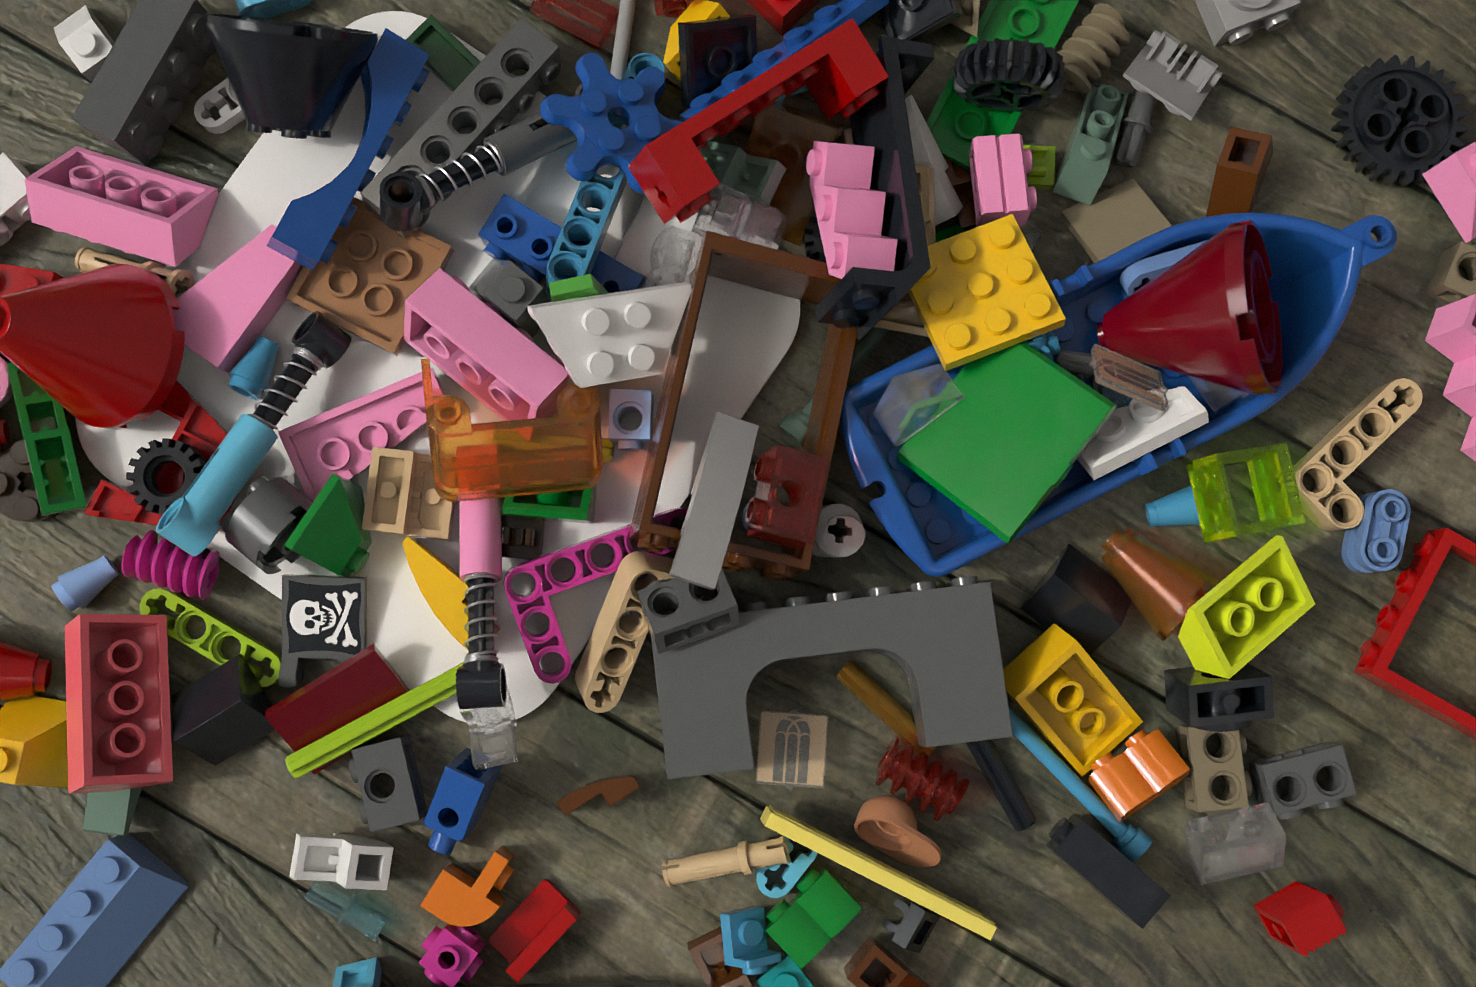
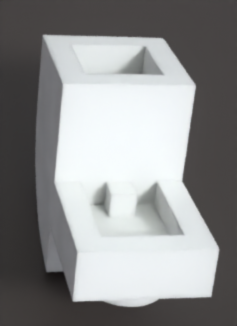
M333 833V836L296 834L289 876L293 880L333 881L345 889L387 890L394 847L377 839L338 833Z

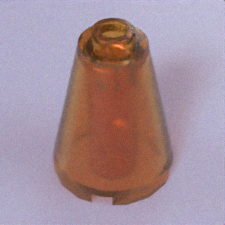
M1117 529L1101 546L1106 551L1102 560L1152 631L1162 642L1177 629L1176 627L1179 623L1181 624L1184 621L1187 610L1221 582L1212 573L1132 529H1128L1125 533Z

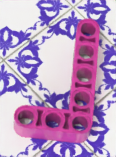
M674 508L654 515L653 522L670 526L674 517L677 515L686 516L688 509ZM631 524L520 563L510 568L505 574L503 583L508 601L534 672L543 682L550 684L561 682L568 676L572 666L569 652L548 596L616 572L622 559L629 553L635 552L631 546V539H628ZM606 543L613 551L612 560L606 566H596L591 560V552L596 545ZM663 549L662 553H656V552H651V551H644V552H648V553H652V554H656V555H659V556H660V555H662V554H665V553H668V552H670V551H673L674 549ZM559 558H568L574 565L572 576L564 581L556 580L551 574L552 564ZM526 572L534 577V588L527 595H518L511 589V581L518 573ZM535 612L544 613L549 619L547 629L540 634L530 633L525 627L526 619ZM548 652H557L563 657L561 668L553 673L545 672L540 668V660Z

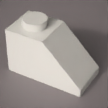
M85 5L54 27L58 43L79 71L92 82L115 42L89 7Z

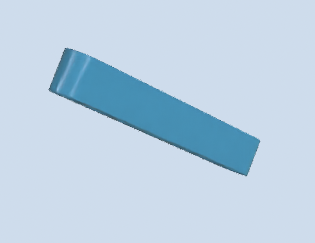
M637 54L629 62L622 80L635 79L638 73L647 67H656L664 74V64L654 54ZM658 96L655 100L656 107L658 105L660 96ZM610 112L608 119L611 125L619 129L628 127V119L625 120L622 116ZM613 165L602 166L597 170L592 179L580 182L548 260L546 291L550 298L549 282L560 280L557 277L562 275L577 277L591 274L627 183V178L620 168ZM606 174V175H610V176H612V177L606 178V177H603V176H601V175ZM593 207L599 209L600 211H589L586 208ZM583 241L587 245L577 246L572 242Z

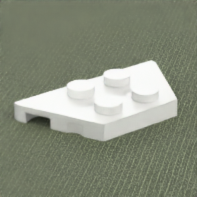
M682 282L528 305L527 308L531 318L537 322L547 337V342L554 353L564 363L565 369L575 385L584 388L662 374L692 289L691 284Z

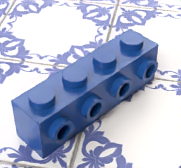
M503 194L478 233V236L486 246L484 249L486 254L494 259L506 261L508 259L520 266L523 272L540 284L542 280L546 282L548 260L562 227L510 196ZM583 241L572 242L577 246L587 245ZM599 252L591 274L609 293L646 288L644 276L604 252ZM562 275V276H559V277H557V278L560 279V280H563V279H568V278H572V277L567 276V275Z

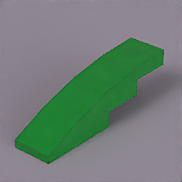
M12 362L6 363L42 516L86 508V501L63 406Z

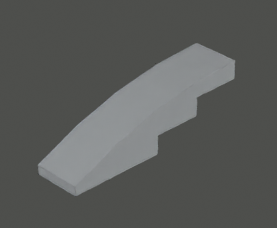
M721 412L716 413L690 495H692L680 532L682 536L669 576L710 590L715 589L742 498L759 428L758 425Z

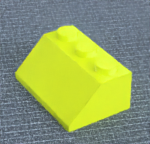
M1274 536L1187 610L1178 638L1195 670L1230 679L1315 605L1283 536Z

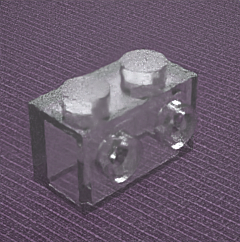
M1269 802L1187 821L1185 852L1201 885L1283 867L1286 834Z

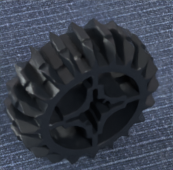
M1012 37L1009 40H1001L999 38H995L994 41L981 40L978 44L972 43L959 51V56L953 70L954 90L958 97L964 99L968 104H976L978 108L986 107L990 108L991 111L1003 110L1006 113L1008 111H1018L1021 113L1022 110L1035 111L1038 107L1046 108L1050 104L1057 102L1059 96L1062 95V87L1065 86L1066 72H1064L1065 63L1063 62L1062 55L1056 53V50L1052 47H1044V44L1041 42L1030 43L1028 39L1020 41L1014 40Z

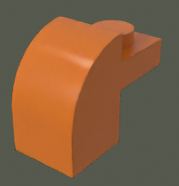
M503 846L499 847L493 853L477 880L452 863L442 870L420 906L450 925L468 927L484 922L506 901L505 898L494 892L493 889L495 887L501 891L515 870L509 866L515 854Z

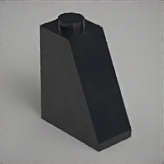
M1073 814L1068 820L1065 817L1059 820L1049 832L1048 836L1051 840L1047 843L1046 847L1115 909L1143 929L1170 898L1171 895L1087 823Z

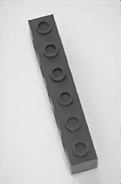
M521 18L362 190L360 194L367 209L382 220L380 216L379 189L382 180L389 174L406 172L414 176L421 173L429 175L434 167L443 168L450 159L458 161L465 152L475 153L477 146H484V138L509 127V123L518 113L523 114L531 107L536 97L535 94L544 84L550 85L561 71L559 46ZM517 69H523L527 71V73L522 76L511 75V73ZM493 97L501 99L495 105L484 103L487 99ZM465 126L476 128L469 134L458 133ZM438 155L449 156L448 160L444 163L435 164L431 162ZM454 191L444 195L443 201L448 199ZM438 198L437 201L434 203V206H435V205L438 203V201L440 200L439 198ZM396 201L397 203H406V201ZM431 206L429 211L423 213L420 224L412 230L417 231L424 226L430 216V210L434 206ZM412 230L396 232L403 238H406Z

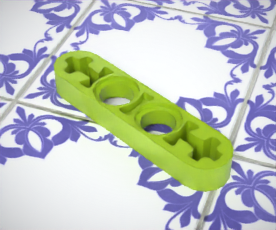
M152 589L142 597L139 604L141 615H156L158 608L154 606L155 601L165 600L166 598L165 606L174 612H182L177 618L169 614H158L167 615V634L220 666L230 660L224 657L221 652L222 642L227 637L234 636L240 641V654L243 655L246 661L250 656L257 661L272 660L270 667L274 670L273 676L266 675L262 678L260 677L262 669L253 663H248L260 685L268 687L279 683L282 655L278 651L181 594L172 592L170 589ZM197 615L204 619L206 631L202 637L193 639L188 635L186 625L192 617Z

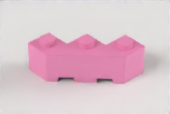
M813 141V149L809 151L807 156L806 169L810 175L809 184L829 275L842 279L852 267L894 271L898 239L881 235L886 192L870 189L875 147Z
M1476 294L1437 308L1425 341L1454 363L1443 396L1472 417L1460 451L1476 462Z

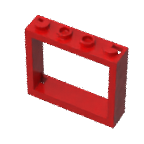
M1449 528L1428 530L1421 543H1415L1413 553L1416 555L1409 568H1405L1397 577L1394 588L1397 591L1390 604H1386L1378 613L1375 621L1378 627L1371 640H1367L1359 649L1363 653L1354 673L1476 741L1475 717L1388 669L1394 654L1448 552L1450 551L1476 566V543Z

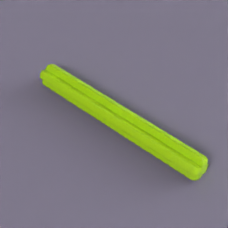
M464 662L288 755L285 758L288 771L294 778H300L455 695L457 668L462 666Z

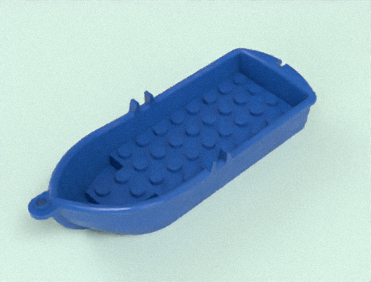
M1247 212L1207 216L1165 228L1088 267L1086 264L1079 267L1073 275L1061 281H1058V279L1051 281L1049 286L1066 318L1063 327L1053 330L1054 335L1058 336L1061 350L1092 354V351L1101 350L1104 355L1121 357L1111 354L1107 346L1102 347L1100 345L1097 335V324L1103 322V316L1107 311L1128 297L1120 284L1122 271L1138 260L1209 240L1232 223L1252 220L1262 235L1273 278H1269L1268 281L1272 301H1278L1283 350L1281 386L1273 387L1277 389V393L1257 396L1139 362V372L1155 378L1156 386L1137 377L1136 381L1139 383L1135 382L1133 386L1126 383H1115L1144 396L1149 395L1147 392L1153 394L1157 393V391L1161 392L1185 386L1207 409L1209 422L1096 480H1093L1076 459L1072 464L1073 468L1066 478L1063 479L1057 488L1054 487L1014 540L1246 423L1284 398L1313 370L1337 336L1354 299L1362 267L1387 255L1395 247L1397 232L1393 224L1387 218L1378 215L1365 217L1342 230L1314 220L1274 213ZM1370 233L1376 236L1377 242L1371 238ZM933 345L848 387L845 391L840 421L846 450L861 489L876 483L882 494V497L869 502L877 518L891 538L925 574L941 577L1007 543L896 458L899 450L938 401L937 398L951 379H955L965 366L964 364L945 371ZM1085 378L1086 384L1091 386L1092 383L1089 381V378ZM1103 385V396L1116 404V408L1129 406L1132 397Z

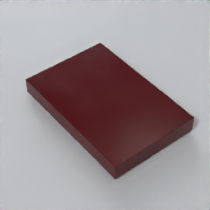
M373 643L265 710V718L295 752L410 691V689L407 688L401 677ZM349 751L339 756L338 758L324 764L323 766L311 772L314 775L319 773L320 771L332 765L333 763L348 755L352 751Z

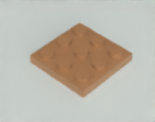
M353 197L350 204L356 206L357 209L346 229L338 225L332 236V239L339 243L327 264L319 261L313 271L303 266L286 299L311 313L315 311L321 312L338 327L398 356L405 343V340H403L405 300L439 268L444 271L454 249L451 245L421 230H412L406 238H403L371 213L364 201Z

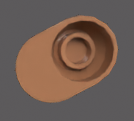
M881 795L868 799L861 806L854 823V829L858 836L866 843L907 865L932 867L939 863L942 855L940 848L934 841L918 831L915 813L905 801L894 796Z

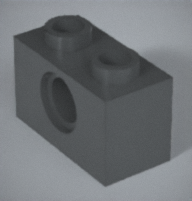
M410 735L351 750L353 758L349 760V770L354 783H359L362 799L358 802L359 814L362 822L369 825L370 833L418 821L426 817L428 811ZM382 773L389 774L395 782V788L391 795L382 793L378 787V778Z

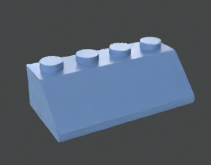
M130 833L127 834V837L116 836L107 839L0 968V980L9 987H108L190 887V884Z

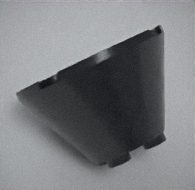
M205 13L204 23L247 121V131L272 133V130L281 131L282 137L307 139V136L331 138V130L378 42V33L305 22H275L274 20H268V18Z

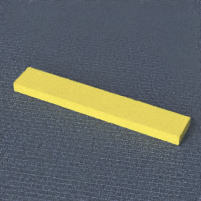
M766 805L760 817L764 826L991 941L997 926L986 914L771 805Z

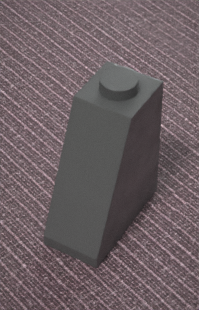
M493 258L468 287L470 292L483 303L489 302L494 305L501 313L502 318L514 328L525 330L532 338L541 328L531 318L527 306L551 302L545 289L511 261Z

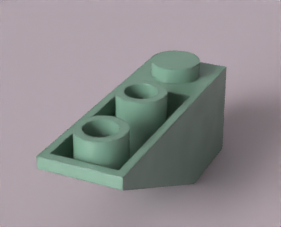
M1091 81L1092 89L1088 94H1085L1052 191L1087 205H1091L1108 172L1128 97L1127 92L1118 90L1111 85Z

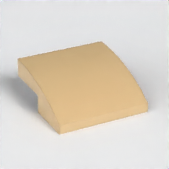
M373 447L362 529L451 540L458 487L455 457Z

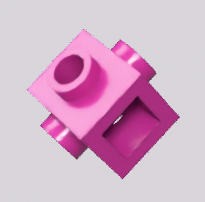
M447 924L443 930L436 926L421 945L427 952L419 961V964L425 968V975L435 984L442 987L445 985L455 987L461 978L466 982L471 980L484 962L478 955L487 943L480 938V934L472 926L460 927ZM449 951L453 953V955L455 956V961H453L443 952Z

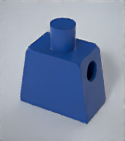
M465 748L445 767L424 820V825L434 830L428 843L432 850L445 855L451 854L456 842H462L475 828L503 764Z

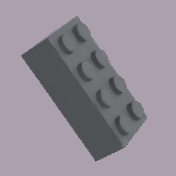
M139 0L71 119L106 146L147 166L151 158L160 152L163 145V137L171 123L176 122L180 117L183 102L188 93L199 84L202 77V69L208 58L216 53L215 46L204 23L205 13L208 12L198 0Z

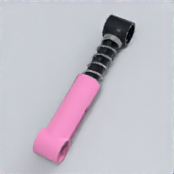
M499 442L457 445L455 454L460 505V580L468 585V589L464 592V596L468 599V606L464 609V613L468 616V623L464 626V629L468 632V640L464 643V646L469 650V653L464 657V664L458 666L456 673V695L458 706L461 710L505 707L507 700L505 667L502 663H499L498 651L494 650V638L498 636L497 633H494V621L498 619V617L494 616V604L498 603L497 600H494V588L498 586L496 582L502 580L501 483L504 479L503 453H498V451H501Z

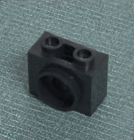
M1249 663L1230 679L1195 670L1194 667L1164 670L1166 709L1190 728L1194 727L1213 732L1237 731L1250 727L1252 720L1274 718L1272 676Z

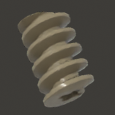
M1104 3L1095 4L1091 14L1086 15L1082 25L1074 30L1072 38L1067 39L1062 46V50L1057 51L1058 54L1063 56V62L1065 63L1064 72H1066L1065 86L1062 89L1088 94L1092 89L1089 81L1098 82L1101 78L1100 70H1107L1111 65L1110 58H1117L1121 53L1120 46H1127L1130 42V35L1125 28L1123 17L1110 5Z

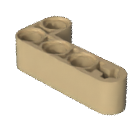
M1401 378L1374 389L1287 472L1283 481L1284 491L1317 527L1324 531L1332 532L1353 528L1361 522L1364 516L1363 503L1343 480L1418 410L1423 398L1418 384L1410 379ZM1395 400L1394 404L1396 407L1390 408L1388 410H1385L1383 408L1385 406L1390 405ZM1363 418L1371 424L1372 433L1370 436L1362 430L1361 421ZM1334 445L1343 452V462L1341 464L1336 462L1332 456ZM1305 472L1314 479L1315 486L1312 492L1308 491L1303 485L1302 479ZM1335 502L1343 509V519L1341 522L1337 521L1332 515V506Z
M635 551L626 555L620 562L575 674L578 690L590 711L604 713L610 711L619 702L649 631L642 612L638 590L646 588L657 580L673 579L674 577L669 576L674 559L644 551ZM648 573L647 577L643 580L636 581L638 577ZM632 611L628 616L622 617L626 612ZM617 648L613 652L607 653L609 650Z

